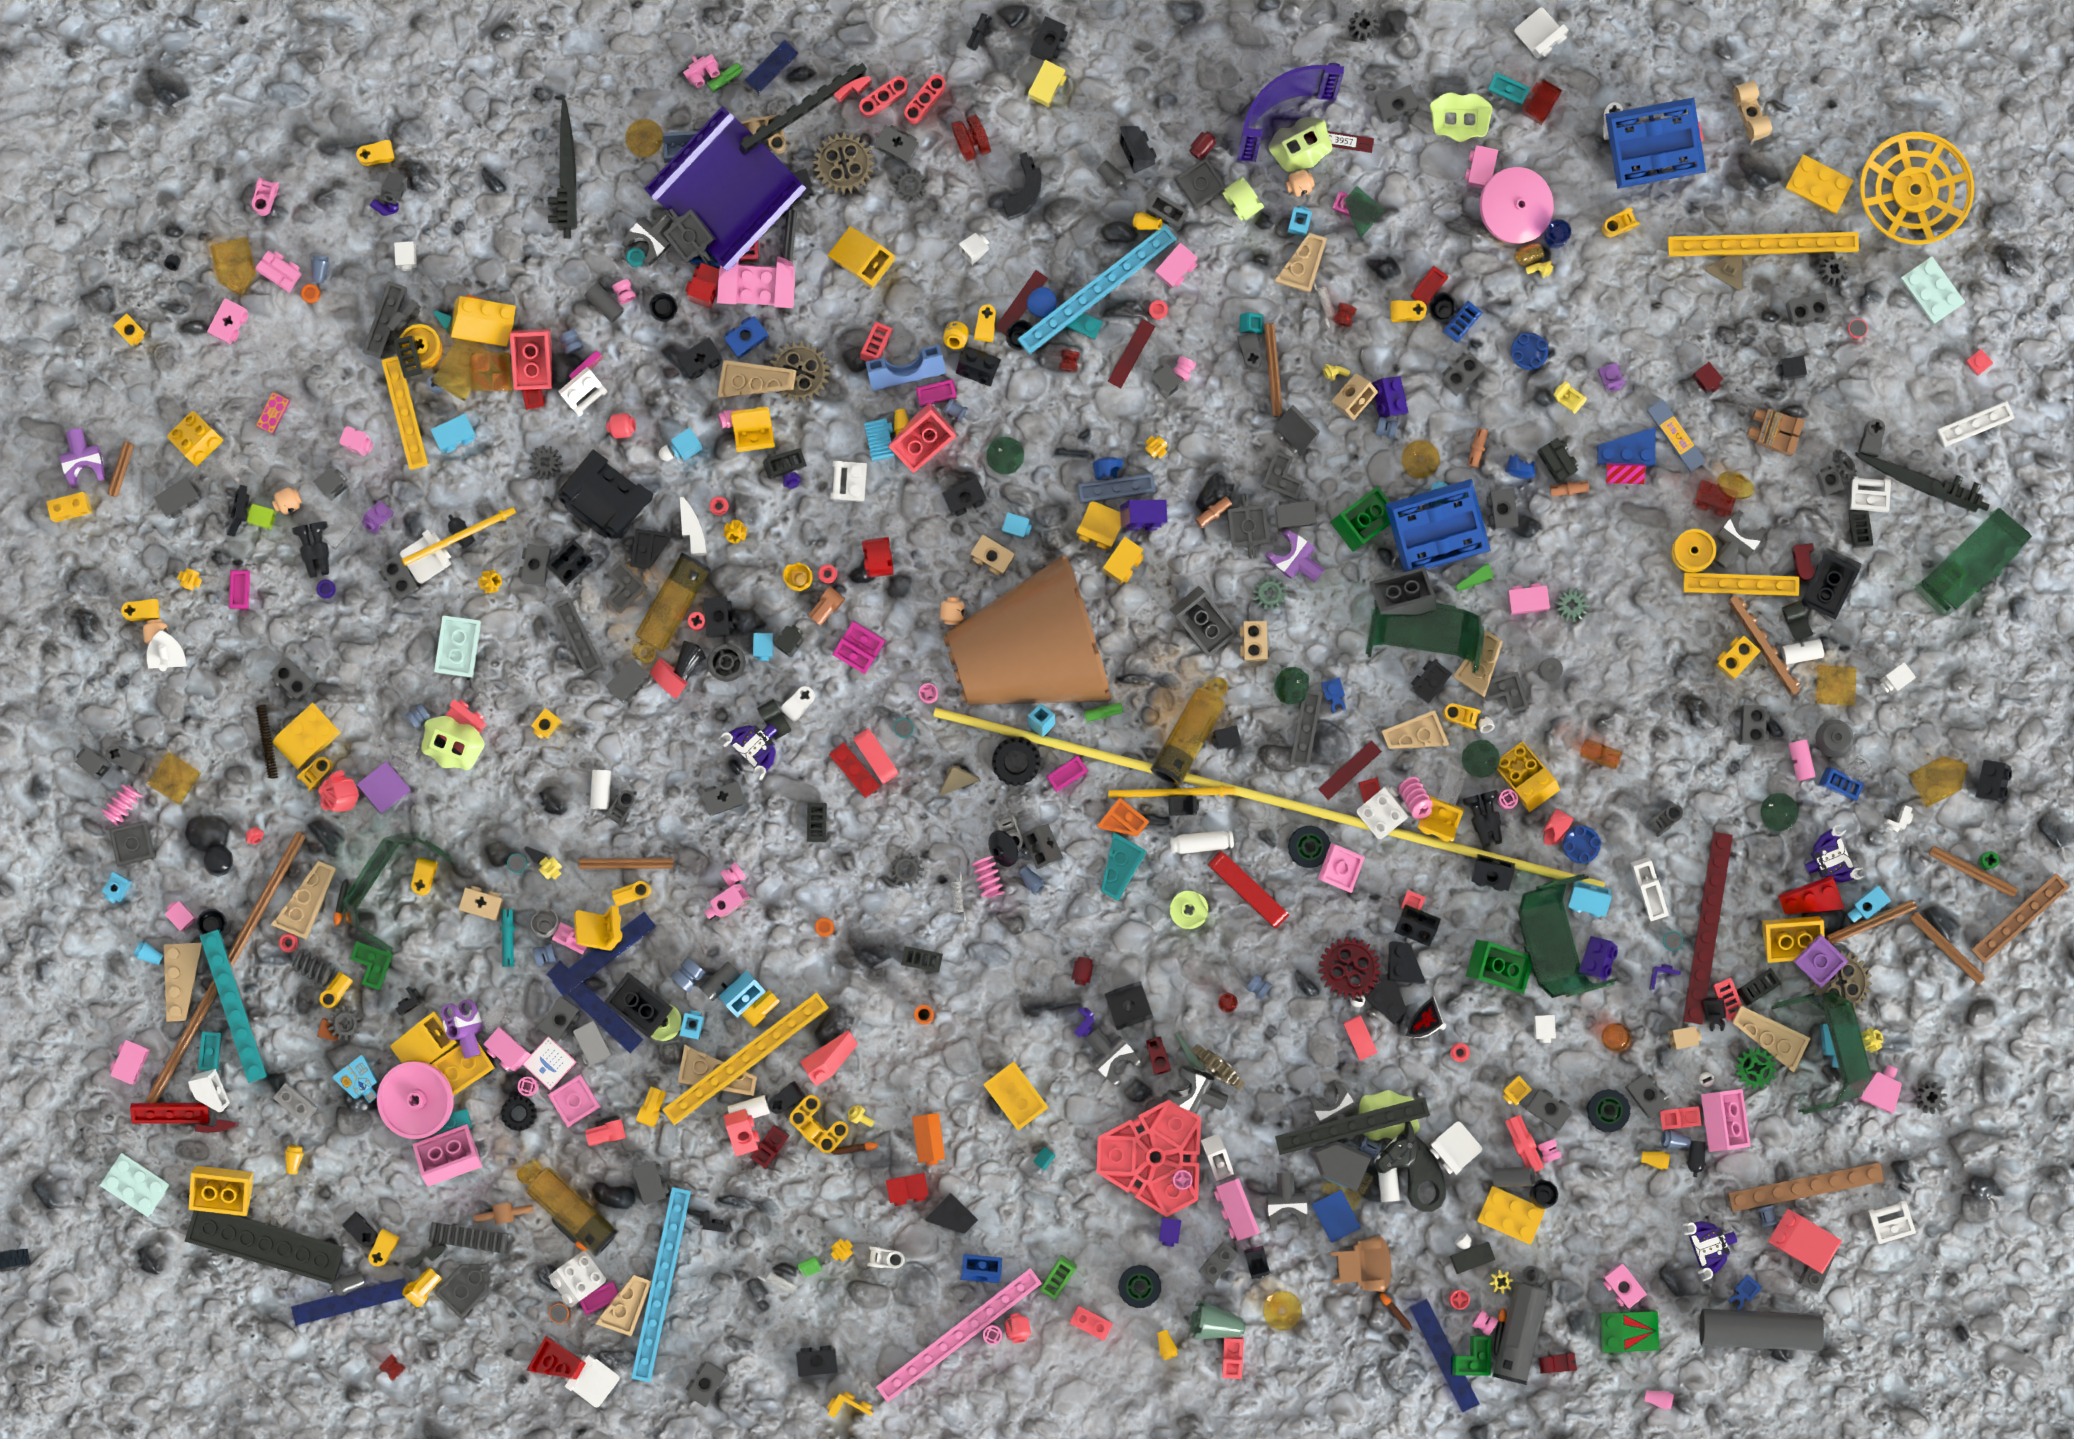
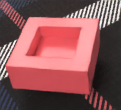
M1982 349L1965 361L1977 376L1993 364Z
M1407 890L1400 908L1403 909L1406 904L1421 910L1426 897Z

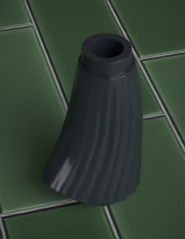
M683 641L675 673L685 681L689 679L694 668L706 659L699 645Z

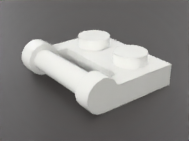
M588 367L558 391L579 417L583 414L582 411L601 395L604 396L608 393ZM596 386L597 390L577 406L576 402Z
M833 461V491L830 493V499L865 502L867 463ZM842 468L847 469L846 494H840Z
M1854 476L1855 479L1853 480L1851 479V510L1889 512L1891 479L1858 478V476ZM1858 486L1883 487V492L1858 490Z
M1905 1199L1895 1205L1875 1211L1874 1209L1867 1211L1878 1244L1916 1233ZM1898 1211L1903 1213L1902 1217L1878 1223V1217Z

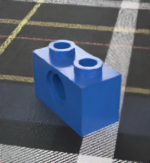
M753 316L752 318L747 317L744 319L739 328L729 330L725 334L724 340L736 357L740 359L769 338V335L757 318ZM744 332L751 334L750 338L746 341L740 338Z
M964 1254L961 1262L960 1280L999 1283L1002 1271V1257Z

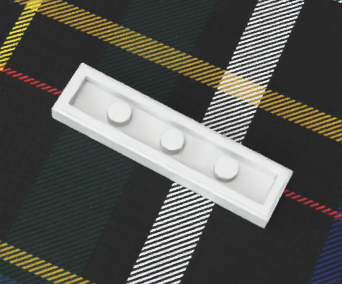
M2006 401L1937 429L1936 432L1944 448L2015 418Z

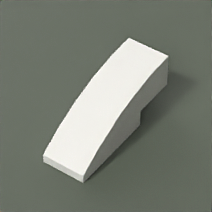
M680 497L683 538L690 537L691 555H708L704 533L699 520L685 498Z
M1646 857L1631 862L1633 875L1649 920L1654 921L1669 916L1652 860Z

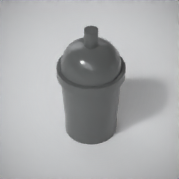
M1105 160L1096 170L1111 188L1117 190L1123 188L1125 191L1128 189L1125 186V174L1115 168L1108 160Z
M360 1272L341 1278L338 1277L332 1283V1288L327 1291L328 1293L333 1292L337 1296H345L356 1289L364 1287V1279Z

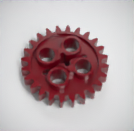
M1346 937L1344 943L1338 939L1337 946L1332 942L1330 944L1331 949L1325 948L1326 954H1322L1320 957L1324 961L1319 962V966L1323 968L1319 969L1318 973L1324 974L1320 979L1321 981H1327L1324 987H1332L1330 993L1337 991L1336 997H1339L1342 993L1345 1000L1348 995H1351L1352 1000H1354L1356 994L1360 998L1363 996L1362 992L1368 995L1370 992L1368 987L1371 989L1375 988L1373 982L1378 983L1379 979L1376 976L1381 974V971L1376 969L1380 968L1381 964L1376 963L1379 960V956L1373 957L1376 950H1368L1370 944L1364 947L1363 940L1356 943V938L1354 937L1352 942H1349L1348 937ZM1346 952L1350 958L1344 960L1340 957V953ZM1364 960L1367 963V967H1360L1358 961ZM1349 965L1353 966L1351 972L1347 971ZM1338 969L1342 972V976L1336 977L1332 971ZM1350 978H1358L1360 984H1352Z

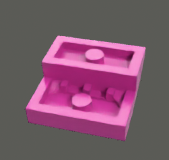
M852 621L832 655L861 673L866 674L886 640L858 622Z

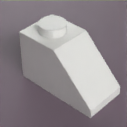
M974 233L959 244V252L973 265L989 250L987 245L989 242L983 235L979 236L977 233Z
M216 1069L196 1073L188 1081L190 1091L195 1099L218 1112H222L230 1104Z
M1219 1133L1201 1140L1215 1180L1218 1181L1234 1175Z

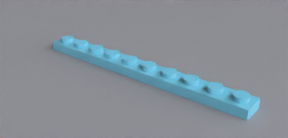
M1164 225L1160 230H1157L1024 333L1017 341L1030 355L1175 243L1177 238Z
M672 1187L631 1379L651 1382L692 1192L689 1190Z

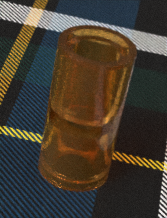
M1586 738L1579 756L1616 770L1622 752Z

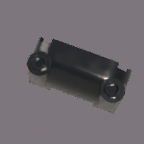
M592 449L558 490V499L561 503L565 504V508L599 535L606 539L607 537L610 539H621L626 535L630 525L641 510L652 501L654 494L639 483L635 485L607 464L608 460Z

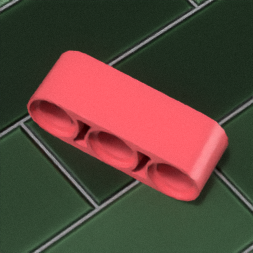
M932 75L906 106L904 114L908 123H919L944 93L945 80L941 75ZM939 81L942 83V86L935 89L932 87V83ZM922 96H928L930 98V101L928 103H922L920 101V98ZM915 110L918 112V116L911 118L908 116V113Z
M897 76L863 98L859 104L861 115L865 118H872L905 96L908 91L906 79ZM897 83H902L904 88L898 91L894 86ZM881 94L889 96L886 101L879 100ZM866 104H870L873 106V109L866 112L863 110V107Z
M869 728L853 737L856 745L882 784L899 774Z

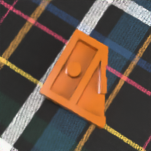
M1119 798L1096 827L1138 837L1150 821Z

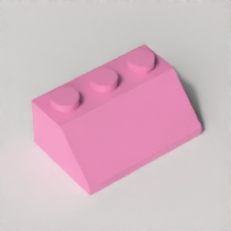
M1743 1089L1701 1094L1709 1152L1751 1147Z
M467 1124L412 1144L421 1177L427 1187L482 1167L477 1147Z
M1239 1178L1215 1186L1216 1191H1214L1216 1200L1217 1202L1221 1201L1224 1208L1221 1209L1224 1220H1229L1231 1225L1228 1228L1231 1238H1236V1241H1240L1259 1234L1260 1231Z

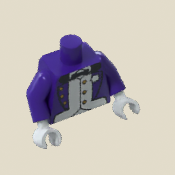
M770 723L762 731L756 725L738 727L729 733L725 732L719 737V740L721 738L726 739L727 742L723 745L724 747L730 743L755 768L753 775L756 772L761 774L759 780L763 779L765 773L774 764L776 750L774 748L775 744L770 738L777 730Z
M1838 823L1833 829L1820 835L1814 844V851L1811 852L1813 861L1804 864L1809 875L1817 871L1821 878L1833 875L1835 882L1838 883L1863 879L1865 877L1857 875V871L1863 868L1854 869L1840 836L1846 830L1839 832L1837 827L1842 823Z
M1704 1221L1684 1223L1683 1226L1688 1227V1232L1684 1233V1235L1689 1236L1698 1264L1702 1268V1270L1698 1271V1274H1705V1279L1702 1281L1709 1280L1727 1261V1256L1730 1254L1728 1245L1737 1243L1734 1231L1723 1234L1722 1229L1717 1228L1713 1223Z

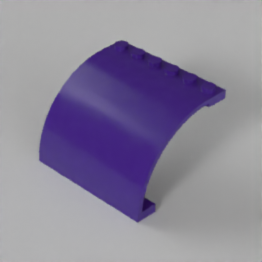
M1338 63L1304 66L1285 72L1267 84L1257 95L1246 115L1237 161L1256 162L1262 129H1252V127L1273 106L1291 98L1307 95H1317V99L1336 101L1344 75V66H1340Z
M722 106L644 189L668 211L673 208L679 217L693 209L716 238L707 247V250L728 272L750 250V247L763 236L768 228L775 224L776 220L789 209L790 205L802 195L806 187L763 143L743 155L739 150L741 140L745 136H752L753 134Z

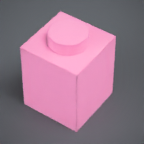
M174 901L166 908L168 911L165 915L179 931L184 932L197 920V917L181 901L177 903Z

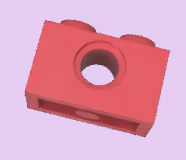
M746 1109L724 1115L726 1129L735 1155L739 1156L758 1150L757 1142L760 1139L757 1130L753 1131L752 1127L755 1124L752 1115L748 1116Z
M1079 1305L1069 1322L1103 1341L1113 1325L1112 1322Z

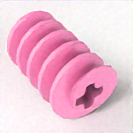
M1411 777L1401 782L1398 786V791L1413 818L1423 819L1429 816L1433 803L1429 799L1428 794H1426V790L1420 783L1419 778Z
M129 784L127 786L120 785L123 792L115 791L118 798L111 796L113 804L106 803L108 810L101 809L104 816L117 826L119 825L116 821H124L121 815H129L126 808L133 810L131 802L138 803L136 796L143 797L141 793Z
M994 856L977 860L972 864V867L978 868L974 871V875H980L976 882H982L978 889L985 890L980 894L981 897L991 898L1005 893L1004 891H998L1003 885L996 884L1001 878L994 876L998 872V869H992L996 862H990V859Z

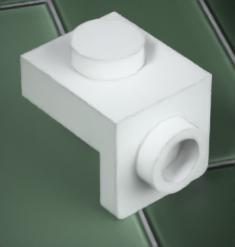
M1906 805L1902 806L1897 821L1894 822L1887 819L1884 821V825H1887V829L1894 832L1905 830L1906 825L1912 821L1913 813L1911 811L1913 808Z

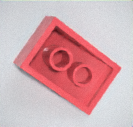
M551 329L512 330L510 333L514 390L552 389Z
M928 403L909 421L888 447L915 473L956 437L955 429Z
M1787 1209L1768 1242L1776 1249L1823 1274L1842 1240L1799 1214Z

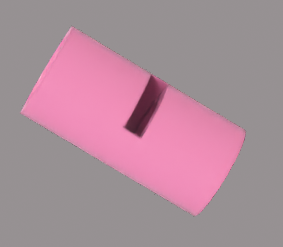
M1807 739L1789 743L1788 746L1792 761H1794L1793 766L1797 781L1816 777Z

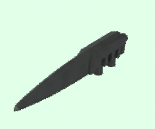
M562 98L560 188H557V197H548V205H558V216H548V223H558V230H563V238L571 239V230L577 228L576 164L567 102Z
M1855 452L1859 459L1925 494L1974 513L1977 512L1978 508L1985 511L1989 509L1990 504L1983 502L1984 496L1980 493L1978 494L1981 484L1974 482L1971 490L1960 487L1963 477L1956 475L1953 483L1944 480L1943 484H1941L1938 479L1885 460Z

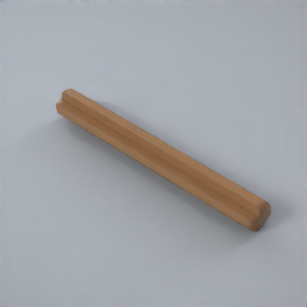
M1267 323L1264 325L1272 416L1280 417L1283 411L1274 323Z
M1932 846L1929 851L1930 856L2010 897H2014L2018 891L2017 887L1936 846Z
M580 858L578 860V867L580 869H672L674 867V859Z
M1909 900L1871 916L1867 920L1864 919L1827 935L1826 939L1831 944L1837 943L1913 911L1917 908L1914 900Z
M1918 912L1911 915L1910 920L1977 984H1980L1985 979V976Z

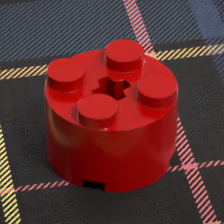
M889 537L862 541L867 577L894 575Z

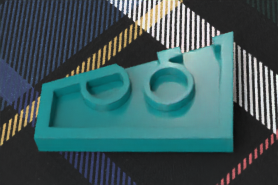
M1113 832L1101 892L1119 901L1147 851Z

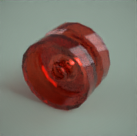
M976 113L966 118L968 130L961 120L951 123L955 139L966 163L976 158L974 146L982 156L991 153L987 134Z

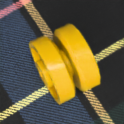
M423 324L412 325L406 328L400 335V338L414 336L417 350L420 345H424L423 349L419 348L418 350L422 370L430 369L442 358L443 343L431 327ZM410 343L402 344L401 347H408ZM412 350L403 352V356L412 354ZM414 358L405 361L406 363L414 362Z
M1700 529L1685 531L1675 539L1671 547L1672 561L1684 573L1703 571L1712 563L1716 556L1714 539L1710 534ZM1692 548L1695 549L1694 552H1697L1696 554H1693V553L1691 552V549H1692Z

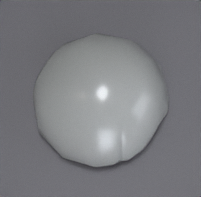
M540 909L538 913L533 915L530 921L532 932L541 938H549L554 935L559 926V917L553 909Z

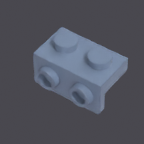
M698 131L663 133L664 163H669Z

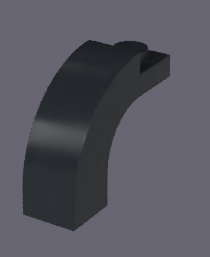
M1027 152L1019 154L1026 177L1024 188L1018 194L1002 199L1008 221L1026 214L1035 205L1041 192L1040 168L1032 170L1035 165L1032 156L1028 157Z

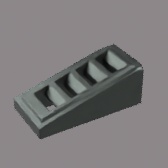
M407 336L393 340L403 377L408 378L423 374L415 337ZM410 343L408 347H401L402 344ZM412 350V354L403 356V352ZM414 358V362L405 364V360ZM416 366L417 369L407 371L406 368Z
M801 448L765 458L763 461L768 479L776 478L807 466ZM793 455H796L799 464H795ZM787 457H788L789 462H790V465H791L790 467H788V464H787L786 459H785V458H787ZM779 460H781L783 469H781L779 466ZM771 463L774 464L776 471H773Z
M1848 510L1852 548L1873 546L1869 511ZM1864 514V518L1854 519V515ZM1865 522V525L1856 526L1855 523ZM1865 529L1866 533H1857L1856 530ZM1857 537H1866V540H1858Z
M807 803V842H826L827 803ZM812 809H823V813H812ZM822 817V821L811 820V818ZM811 825H822V828H811ZM811 832H820L822 836H811Z
M905 946L901 965L939 973L943 954ZM910 951L914 952L912 963L908 962ZM917 953H921L919 964H915ZM925 954L929 955L927 966L923 965ZM933 956H936L935 967H931Z
M1769 968L1737 989V992L1746 1006H1749L1781 985V982L1773 970ZM1766 975L1773 984L1772 986H1770L1767 980L1765 979ZM1758 980L1762 982L1766 990L1763 989ZM1752 984H1754V986L1756 987V989L1758 990V992H1759L1760 994H1757V993H1756V991H1755L1754 988L1752 987Z

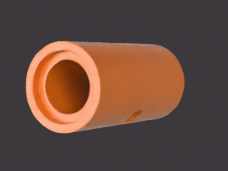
M920 1005L915 1009L914 1017L919 1024L928 1025L934 1019V1012L928 1005ZM920 1011H929V1018L921 1020L919 1018Z

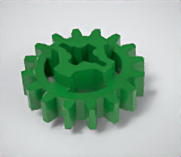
M1759 1047L1755 1049V1052H1753L1752 1048H1748V1054L1742 1051L1743 1058L1737 1057L1736 1060L1740 1063L1734 1065L1735 1068H1739V1071L1735 1073V1075L1741 1076L1738 1081H1745V1087L1751 1084L1752 1089H1756L1757 1085L1762 1089L1763 1083L1770 1085L1769 1079H1775L1772 1072H1777V1069L1773 1068V1065L1777 1063L1770 1060L1773 1055L1767 1056V1050L1760 1052ZM1756 1055L1762 1057L1766 1062L1759 1061ZM1748 1058L1749 1063L1746 1066V1068H1743L1744 1063ZM1754 1063L1756 1066H1763L1757 1070V1073L1756 1071H1748L1754 1067ZM1765 1069H1768V1073L1764 1078L1763 1073ZM1745 1075L1753 1076L1755 1081L1748 1079Z

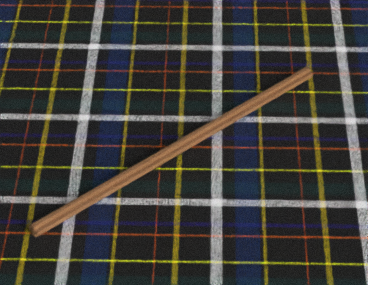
M300 832L295 833L229 950L228 956L232 968L305 840L306 836ZM214 979L146 1098L148 1103H157L218 994Z

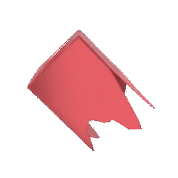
M1556 809L1550 815L1542 832L1545 831L1544 844L1554 845L1560 842L1561 838L1563 840L1574 818Z

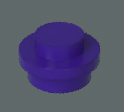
M792 472L783 476L782 483L784 487L793 489L799 486L801 482V477L796 472Z
M322 580L318 583L316 591L321 598L329 599L335 594L336 587L332 581Z

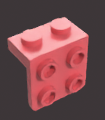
M454 699L450 703V710L445 715L453 718L459 724H469L475 727L479 734L487 725L483 722L484 717L477 711L474 714L468 710L469 705L461 699L459 702ZM438 734L439 737L447 741L445 736ZM455 741L453 747L460 753H463L465 745Z

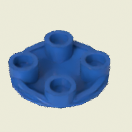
M1521 333L1511 345L1512 360L1522 369H1537L1548 358L1547 341L1537 334Z
M1576 826L1565 834L1563 839L1564 853L1575 863L1586 864L1592 861L1600 851L1601 839L1590 827Z

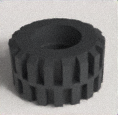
M1016 736L1001 742L995 749L992 757V767L995 775L998 776L1000 781L1013 786H1022L1032 781L1038 773L1041 762L1040 753L1035 744L1033 745L1030 740H1026L1024 737L1019 738ZM1013 750L1022 751L1028 759L1027 767L1018 773L1010 771L1005 765L1006 755Z

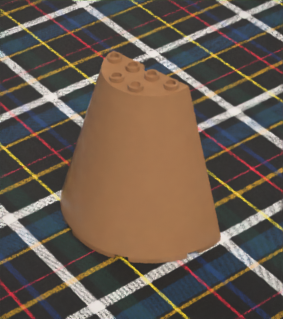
M1066 555L1060 556L945 632L946 635L943 636L946 647L950 646L951 652H948L951 664H956L957 670H954L957 683H961L963 690L960 691L963 702L967 701L968 705L1107 702L1111 700L1109 685L1083 598L1079 592L1075 575Z

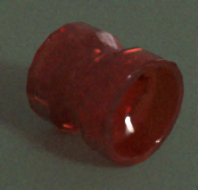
M1339 303L1337 308L1338 314L1334 316L1333 322L1344 327H1351L1352 317L1356 314L1357 308L1349 304Z
M1062 350V362L1059 365V370L1077 373V361L1080 358V353L1072 350Z
M1231 993L1223 994L1218 1000V1007L1222 1012L1230 1013L1237 1008L1238 1000Z
M391 1354L380 1365L379 1369L382 1372H386L388 1378L393 1382L406 1367L402 1363H398L397 1358Z

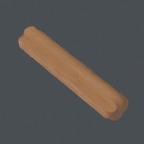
M123 442L107 492L110 496L118 497L134 448V444L130 442Z

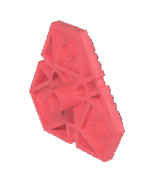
M1167 1100L1138 1115L1139 1118L1133 1121L1129 1120L1098 1136L1096 1173L1127 1193L1130 1191L1135 1195V1198L1165 1217L1198 1201L1200 1163H1197L1198 1155H1200L1201 1117L1178 1106L1171 1100ZM1143 1125L1145 1131L1138 1134L1136 1127ZM1155 1151L1161 1155V1159L1157 1163H1153L1150 1160V1154ZM1183 1154L1190 1155V1162H1183ZM1181 1169L1188 1171L1193 1179L1191 1186L1184 1190L1177 1188L1172 1180L1174 1173ZM1137 1179L1143 1183L1140 1189L1133 1185Z

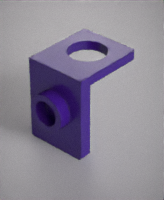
M1661 964V967H1653L1649 990L1655 989L1657 972L1678 976L1681 975V971L1673 970V966Z

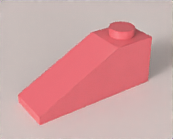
M847 1030L801 1060L800 1063L814 1085L817 1086L836 1072L858 1043L850 1031Z

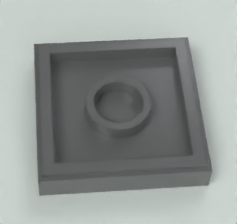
M1207 157L1175 177L1176 182L1195 210L1223 193L1226 185Z
M147 820L109 829L117 867L156 858Z

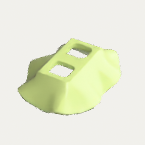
M1453 92L1445 93L1434 99L1430 104L1434 132L1437 135L1449 136L1458 142H1463L1473 137H1484L1489 129L1493 111L1492 105L1478 94L1458 95ZM1455 113L1456 124H1446L1445 114ZM1464 114H1474L1475 124L1465 125Z
M1303 117L1293 127L1279 129L1274 134L1268 148L1285 171L1293 172L1299 169L1314 167L1320 159L1331 152L1332 143L1327 132L1326 122L1323 119ZM1312 131L1317 138V142L1308 145L1304 135ZM1296 140L1300 150L1292 154L1287 147V143Z
M449 716L431 718L425 722V732L421 747L425 755L435 759L442 768L455 767L469 770L475 764L476 759L484 748V740L475 727L469 724H459ZM438 734L447 738L444 748L434 745ZM455 741L465 745L462 755L452 752Z
M1390 1090L1375 1095H1365L1359 1103L1358 1114L1414 1099L1409 1096L1399 1095ZM1418 1119L1410 1121L1414 1134L1420 1129ZM1405 1123L1363 1133V1135L1376 1141L1383 1138L1393 1140L1404 1131Z

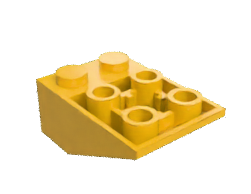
M849 226L827 255L872 290L895 261L894 254L852 226Z
M1523 741L1492 763L1509 788L1517 793L1518 800L1529 813L1560 791L1556 779Z
M434 1011L402 1035L390 1047L401 1063L422 1061L431 1064L459 1044V1042L447 1037L442 1018L438 1012Z

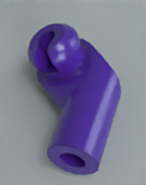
M374 199L370 204V207L383 216L395 214L399 210L398 202L396 204H382Z

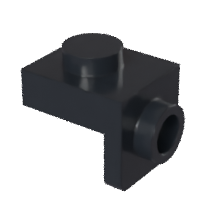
M1168 796L1169 816L1197 815L1199 801L1196 796Z
M1263 1245L1244 1250L1252 1279H1261L1266 1275H1270Z

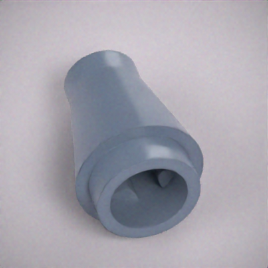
M313 255V260H311L312 282L324 283L330 263L328 262L329 257Z
M1027 866L1018 872L1029 893L1032 892L1036 895L1045 887L1044 880Z
M1669 1129L1668 1131H1663L1661 1145L1665 1146L1666 1149L1689 1148L1691 1137Z

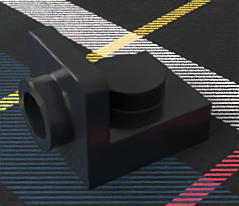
M409 986L406 988L411 999L407 997L398 1003L399 1006L395 1009L399 1015L403 1016L421 1004L419 1000L421 995L416 988L412 989Z
M705 1210V1214L701 1213L700 1225H703L704 1230L727 1233L728 1225L724 1224V1220L712 1219L711 1223L709 1222L710 1211Z

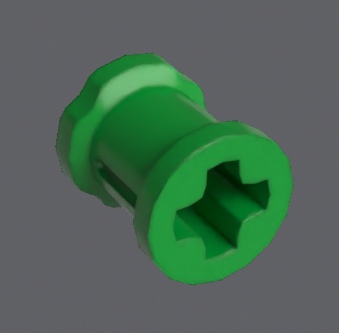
M1989 851L1979 856L1978 863L1981 868L1989 870L1999 864V856L1995 852ZM1989 857V859L1992 860V863L1988 865V862L1985 861V858Z

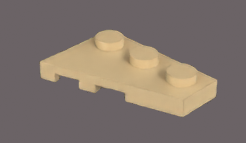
M1309 233L1274 282L1310 293L1327 238Z
M1435 710L1381 731L1388 749L1449 746Z
M633 1274L595 1321V1324L632 1337L652 1281Z

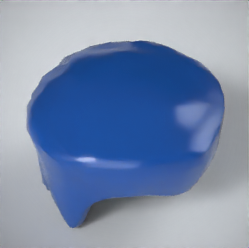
M1039 287L1033 290L1027 299L1029 312L1039 318L1048 316L1055 310L1057 305L1055 294L1046 287Z
M1518 454L1510 455L1505 472L1519 479H1531L1535 477V462L1532 461L1531 464H1528L1527 461L1519 459Z
M1104 457L1094 461L1095 479L1116 478L1117 472L1122 468L1123 459Z

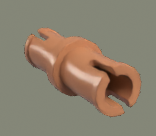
M1477 428L1474 442L1470 445L1471 452L1466 464L1471 467L1475 466V468H1479V462L1482 452H1485L1484 445L1489 433L1488 430Z
M1588 480L1572 483L1571 481H1566L1565 484L1550 485L1551 497L1561 495L1573 496L1575 493L1589 492Z
M1225 496L1215 505H1210L1207 511L1195 518V521L1201 528H1204L1212 520L1218 519L1220 514L1233 505Z

